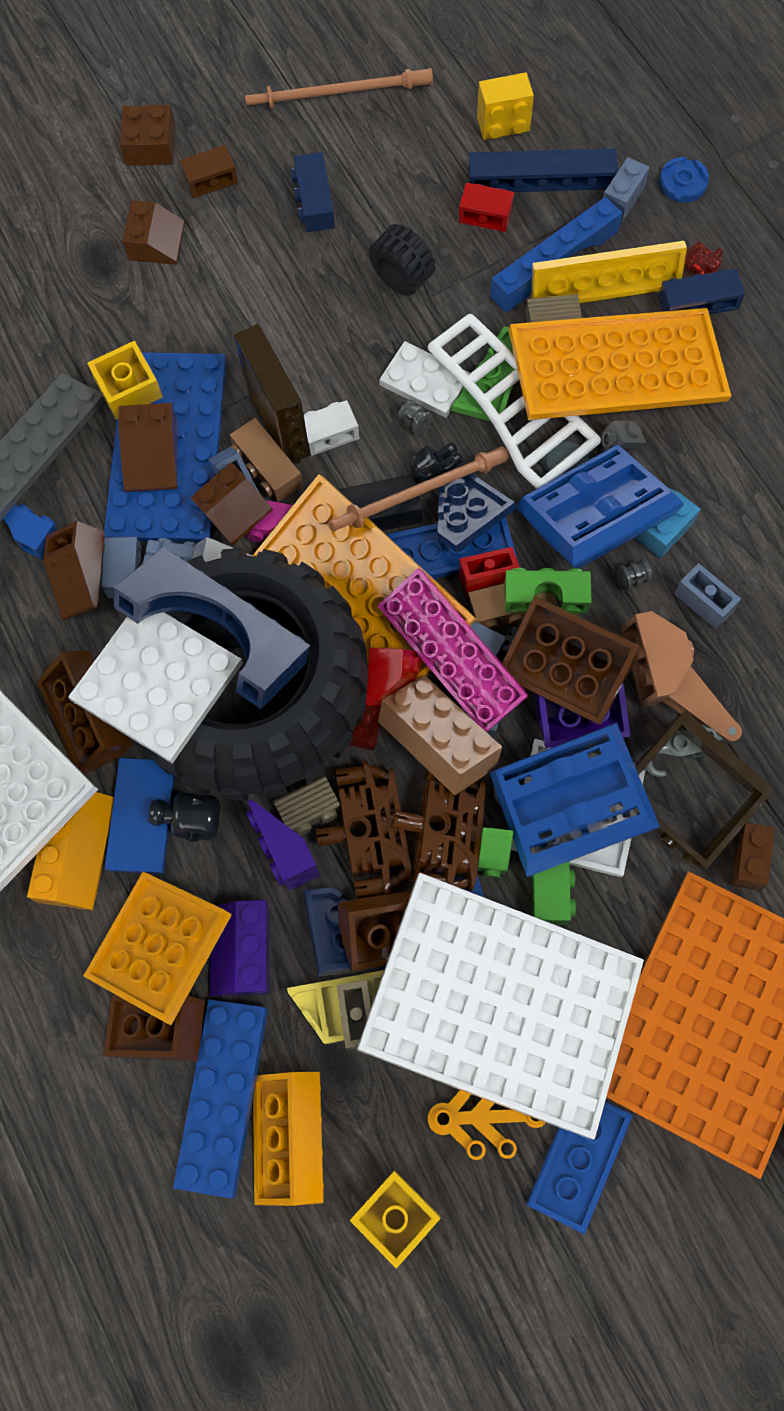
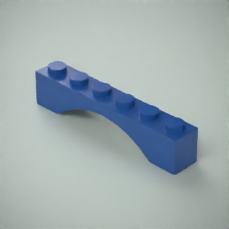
M607 197L603 198L494 276L491 281L490 297L506 313L509 312L531 293L533 263L568 258L582 249L600 246L618 233L622 212Z
M23 504L19 506L14 505L2 520L9 526L13 539L20 549L43 561L46 535L57 530L55 527L56 523L45 515L41 517L35 515L30 508Z

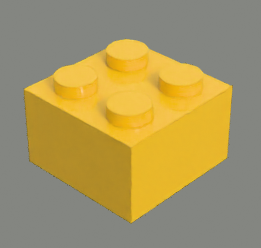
M527 72L479 81L477 120L483 140L530 131L534 95Z
M135 341L87 363L96 384L116 420L119 419V406L150 404L163 398L158 382Z
M394 1170L350 1221L397 1269L441 1217Z

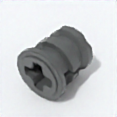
M413 400L407 401L398 412V419L405 421V425L412 428V432L415 435L423 433L431 424L433 417L430 412L425 413L421 406H416V402Z
M640 559L637 564L636 562L628 563L626 567L622 564L617 566V578L625 591L630 590L631 585L636 587L641 585L642 582L648 583L652 580V571L646 559Z

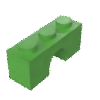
M514 568L511 571H506L504 581L505 612L526 613L534 596L548 592L558 598L561 608L572 613H588L591 605L590 571L576 568L567 571H555L551 568L527 571L524 568Z

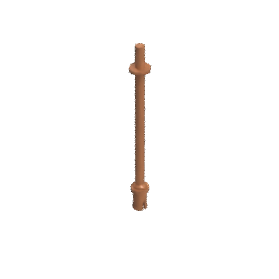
M431 68L416 71L405 69V72L398 76L272 92L271 87L267 86L268 93L246 95L245 100L246 106L269 103L270 109H273V102L401 85L406 87L407 90L412 89L413 86L433 85V74Z
M503 446L487 453L480 452L475 455L474 461L367 506L359 508L354 504L348 505L347 514L330 520L328 522L331 531H336L350 524L355 528H361L364 525V518L476 471L483 474L490 472L492 467L507 462L509 459L508 452Z

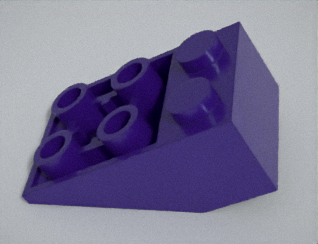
M252 799L247 801L251 810L247 811L246 814L256 834L262 833L263 835L258 840L268 860L274 859V863L269 865L279 885L285 884L290 891L320 877L304 838Z

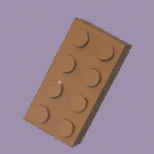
M425 675L382 700L378 722L452 794H458L496 768L502 746Z

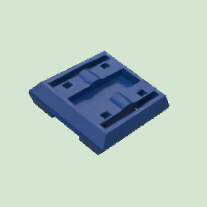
M616 445L525 495L517 504L516 509L557 553L559 552L574 568L580 569L674 516L683 506V502L624 449Z
M617 723L489 772L509 829L513 831L512 838L527 877L660 827ZM598 750L601 751V755L589 759L588 754ZM529 776L532 778L531 782L523 785L519 782ZM621 803L623 809L613 813L610 812V807ZM638 808L640 812L636 816L614 823L601 830L597 824L606 819H609L611 823L617 821L616 816L622 814L623 818L630 816L629 811ZM551 830L552 836L542 839L541 833ZM569 833L573 838L572 841L556 845L532 854L530 849L538 845L541 849L548 846L547 842L551 840L553 844L561 842L559 837Z

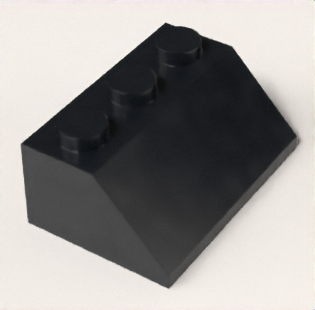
M411 474L338 490L350 502L362 508L415 486L416 483ZM414 497L368 518L382 531L422 523L420 497Z

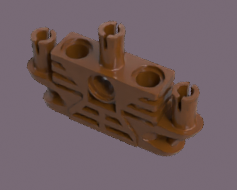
M363 759V765L335 769L338 787L366 782L365 785H359V790H354V786L349 787L347 792H344V788L339 789L344 825L316 829L319 847L347 842L353 877H358V873L362 872L363 876L368 875V871H373V874L382 873L381 877L354 880L357 899L390 894L405 879L408 878L409 882L413 880L405 830L391 828V823L394 822L392 821L394 810L401 811L393 768H389V772L381 770L379 767L369 765ZM373 778L388 780V784L375 786ZM367 793H371L373 810H368ZM370 820L376 821L377 837H371ZM356 825H362L367 830L361 837L353 836L350 831ZM377 846H380L383 861L381 865H378L375 851ZM402 866L403 871L390 878L389 868Z
M427 769L426 773L428 775H426V780L429 782L423 789L420 815L395 809L392 816V821L394 822L391 823V828L418 833L414 860V870L417 871L413 881H416L417 875L422 873L460 889L465 888L466 891L470 892L474 889L478 872L485 782L480 780L479 783L474 782L468 786L474 791L473 794L466 793L464 789L454 795ZM429 823L436 824L440 831H434ZM422 866H424V872H430L434 868L435 874L424 873L418 870ZM455 873L463 874V880H454Z

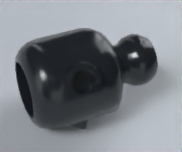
M187 792L177 794L173 804L166 803L162 799H154L150 804L149 823L153 826L171 824L173 835L190 842L199 840L210 841L216 837L218 832L221 809L220 801L212 795Z

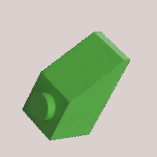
M483 827L478 861V872H483V877L500 878V874L505 875L508 871L513 837L512 830Z

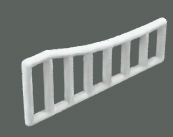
M467 314L429 343L428 350L459 380L478 402L495 426L517 470L536 489L560 477L600 444V436L579 416L564 417L569 421L567 425L523 459L517 445L551 418L531 420L511 436L505 422L525 407L523 396L500 414L491 404L494 399L519 380L514 354L473 314ZM470 326L479 336L450 357L441 347ZM488 343L497 353L467 375L459 364ZM505 360L515 370L484 394L475 383ZM578 430L587 441L540 478L530 467Z

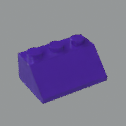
M622 684L601 725L534 693L537 719L545 748L555 747L614 723H617L622 737L631 736L624 684Z
M266 900L235 901L217 905V907L226 910L232 915L210 954V996L270 994V922L268 903Z

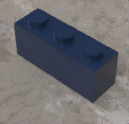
M323 152L294 156L295 167L290 168L293 183L298 182V187H294L296 203L301 202L302 207H297L300 223L305 222L306 232L335 228L334 212Z
M737 269L664 281L662 282L658 298L663 312L707 308L710 315L738 310L745 292Z

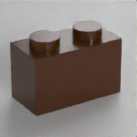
M226 145L180 160L183 175L193 199L238 184L235 165Z
M746 822L739 830L736 837L731 886L760 891L768 885L775 834L774 827Z

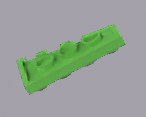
M504 326L497 338L513 353L509 327ZM492 347L489 348L488 354L478 367L497 353ZM504 360L475 384L485 394L515 369ZM513 385L491 402L498 414L506 409ZM464 387L459 398L453 403L451 411L490 421L478 402Z

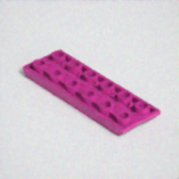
M417 568L378 605L468 715L484 731L488 732L528 697L526 691L420 568Z

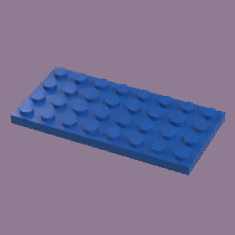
M142 353L158 382L163 398L150 404L172 403L177 417L178 489L124 491L118 430L119 419H117L104 538L137 537L139 542L157 541L158 538H167L173 541V543H184L187 541L199 543L206 537L211 539L213 524L190 497L216 476L208 459L219 453L226 355Z

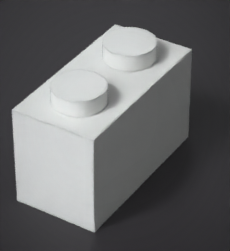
M347 400L340 403L335 402L326 408L318 411H309L304 414L311 456L359 439L358 424Z

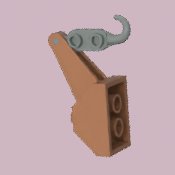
M652 611L635 614L620 628L623 637L642 646L631 667L641 708L663 702L678 713L687 712L716 739L724 743H732L741 737L742 729L740 725L731 717L690 666L694 660V647L692 642L688 640L686 632ZM678 730L658 754L682 757L703 751ZM652 761L645 768L653 776H666L665 771H659L653 767Z

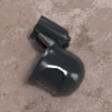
M450 442L439 451L426 445L413 456L409 467L412 475L418 481L424 482L438 476L442 472L445 473L462 463L464 459L460 453L456 452L458 448L453 442Z

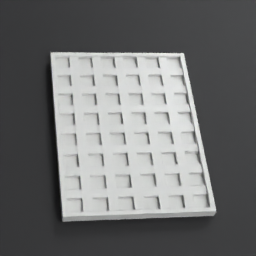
M419 873L357 1050L593 1140L598 1129L644 960Z

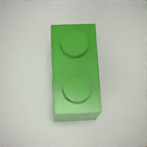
M569 862L532 875L533 917L553 925H568L571 917H575V899H570V888L575 886V872L569 869Z

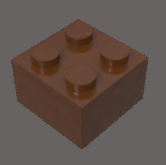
M171 105L123 106L120 148L126 166L174 164L176 125Z

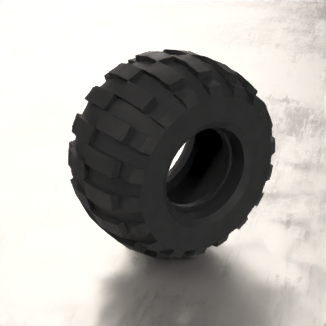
M242 547L222 549L221 558L205 562L203 556L200 555L186 561L196 569L203 571L209 578L221 586L227 587L233 594L245 602L252 604L258 611L270 619L276 620L282 627L294 635L301 637L310 645L306 664L296 673L298 692L288 704L272 716L249 724L234 725L219 723L208 712L173 764L143 746L144 749L166 773L179 778L183 785L204 794H209L210 791L220 793L223 799L248 801V794L264 793L266 798L269 799L288 794L286 787L297 781L304 780L306 784H309L325 772L324 764L331 757L334 756L336 759H339L353 740L352 731L355 725L358 726L362 721L366 708L369 674L366 645L361 627L352 617L351 607L333 585L328 589L325 587L324 578L318 571L302 561L299 566L295 563L290 566L288 559L283 553L263 549L262 552L258 551L257 556H247ZM164 612L229 652L241 648L240 643L233 634L219 623L207 617L190 612Z

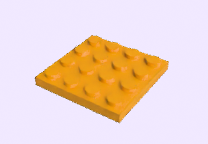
M142 872L83 976L163 1022L172 1025L232 914L146 872Z

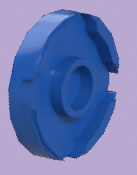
M679 157L667 162L660 173L659 185L662 192L676 202L685 203L695 201L703 196L708 186L709 174L706 167L700 161L695 159L691 161L687 160L688 157Z

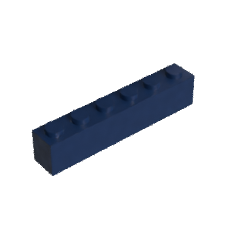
M616 148L469 153V183L505 189L512 192L606 190L618 173Z

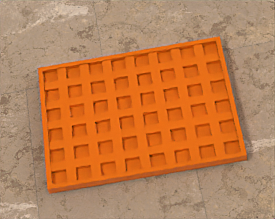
M688 871L640 972L606 1098L757 1179H761L784 1124V918Z

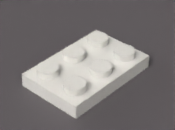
M404 341L379 379L380 386L408 400H413L416 404L447 418L453 403L459 398L464 388L459 380L434 355Z

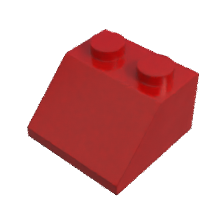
M369 647L366 705L381 706L383 699L416 680V674H419L421 669V659L416 651Z

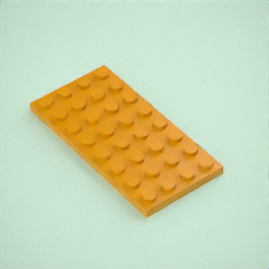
M707 308L510 324L509 335L528 420L728 402L731 398V392Z
M320 474L253 554V556H257L258 551L262 552L263 549L283 553L288 559L290 566L293 563L299 566L302 561L321 574L327 589L333 585L351 607L352 617L361 627L368 663L369 647L415 651L378 605L417 568H420L470 627L477 620L368 517L364 518V525L361 528H355L350 524L336 531H331L328 522L347 514L348 505L353 503ZM421 657L420 673L416 674V680L423 675L427 677L432 672Z

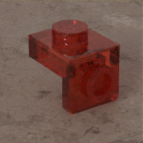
M698 241L686 251L684 266L695 275L715 273L721 266L722 262L720 260L724 250L719 247L712 252Z
M366 705L362 721L358 726L355 725L352 731L353 740L349 745L374 751L380 725L378 720L381 707Z

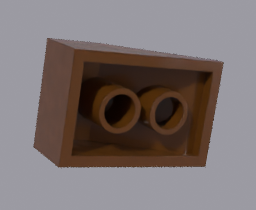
M172 403L119 406L118 430L124 491L178 489L177 417Z
M112 995L103 1056L198 1062L205 1000L187 996L172 1025H169L123 998Z

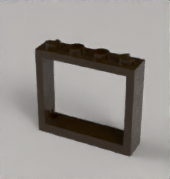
M256 324L234 334L247 393L272 439L292 463H300L301 459L310 456L302 401L260 325Z
M684 711L676 716L634 766L638 775H640L679 730L751 793L749 798L701 854L696 852L656 816L660 825L659 828L655 829L661 835L659 840L668 848L673 850L675 847L683 854L681 859L691 868L707 869L773 792L774 788ZM638 808L633 809L636 814H640Z

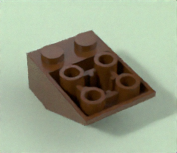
M75 521L46 535L43 561L61 617L64 620L96 608L100 599L99 583L102 575L101 563L102 553L105 548V531L79 521Z

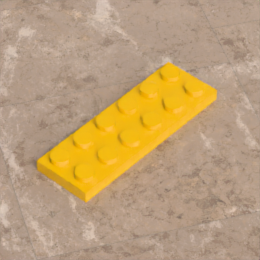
M685 241L533 263L531 298L578 294L579 303L659 292L662 282L673 278H682L687 246Z

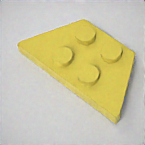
M384 970L290 987L287 990L324 1044L344 1041L336 985L367 980L372 1007Z

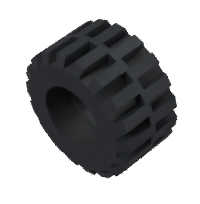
M401 224L389 226L368 249L371 265L378 276L391 289L405 296L414 295L436 270L435 259L427 244L418 234Z

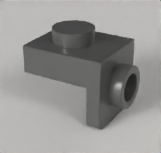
M612 421L599 435L604 451L616 445H619L622 449H640L646 443L637 421Z

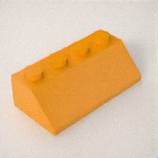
M95 792L37 853L27 898L41 904L93 911L110 833L114 797Z
M288 1072L257 1075L253 1095L254 1205L296 1206L324 1203L320 1072Z

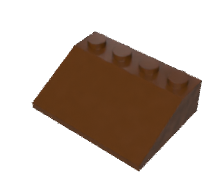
M534 596L502 664L522 687L601 725L642 646L545 599Z

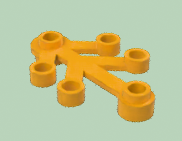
M462 1090L448 1104L439 1103L433 1106L428 1114L430 1128L439 1135L451 1134L467 1150L468 1156L473 1160H480L484 1157L486 1152L485 1146L478 1140L473 1141L459 1125L472 1124L497 1148L501 1157L510 1159L516 1154V1144L510 1139H505L489 1123L525 1122L532 1128L542 1127L546 1123L541 1120L533 1121L530 1116L515 1110H489L494 1105V1102L483 1098L472 1111L458 1112L467 1099L473 1095ZM440 1113L448 1114V1124L440 1125L438 1123L437 1117ZM506 1142L510 1143L513 1147L510 1155H504L501 1151V1146ZM473 1144L481 1146L482 1153L479 1156H473L470 1153V1147Z

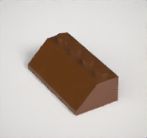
M90 650L61 652L37 680V684L71 762L85 775L119 759L133 744L129 736L69 699V695L95 660Z

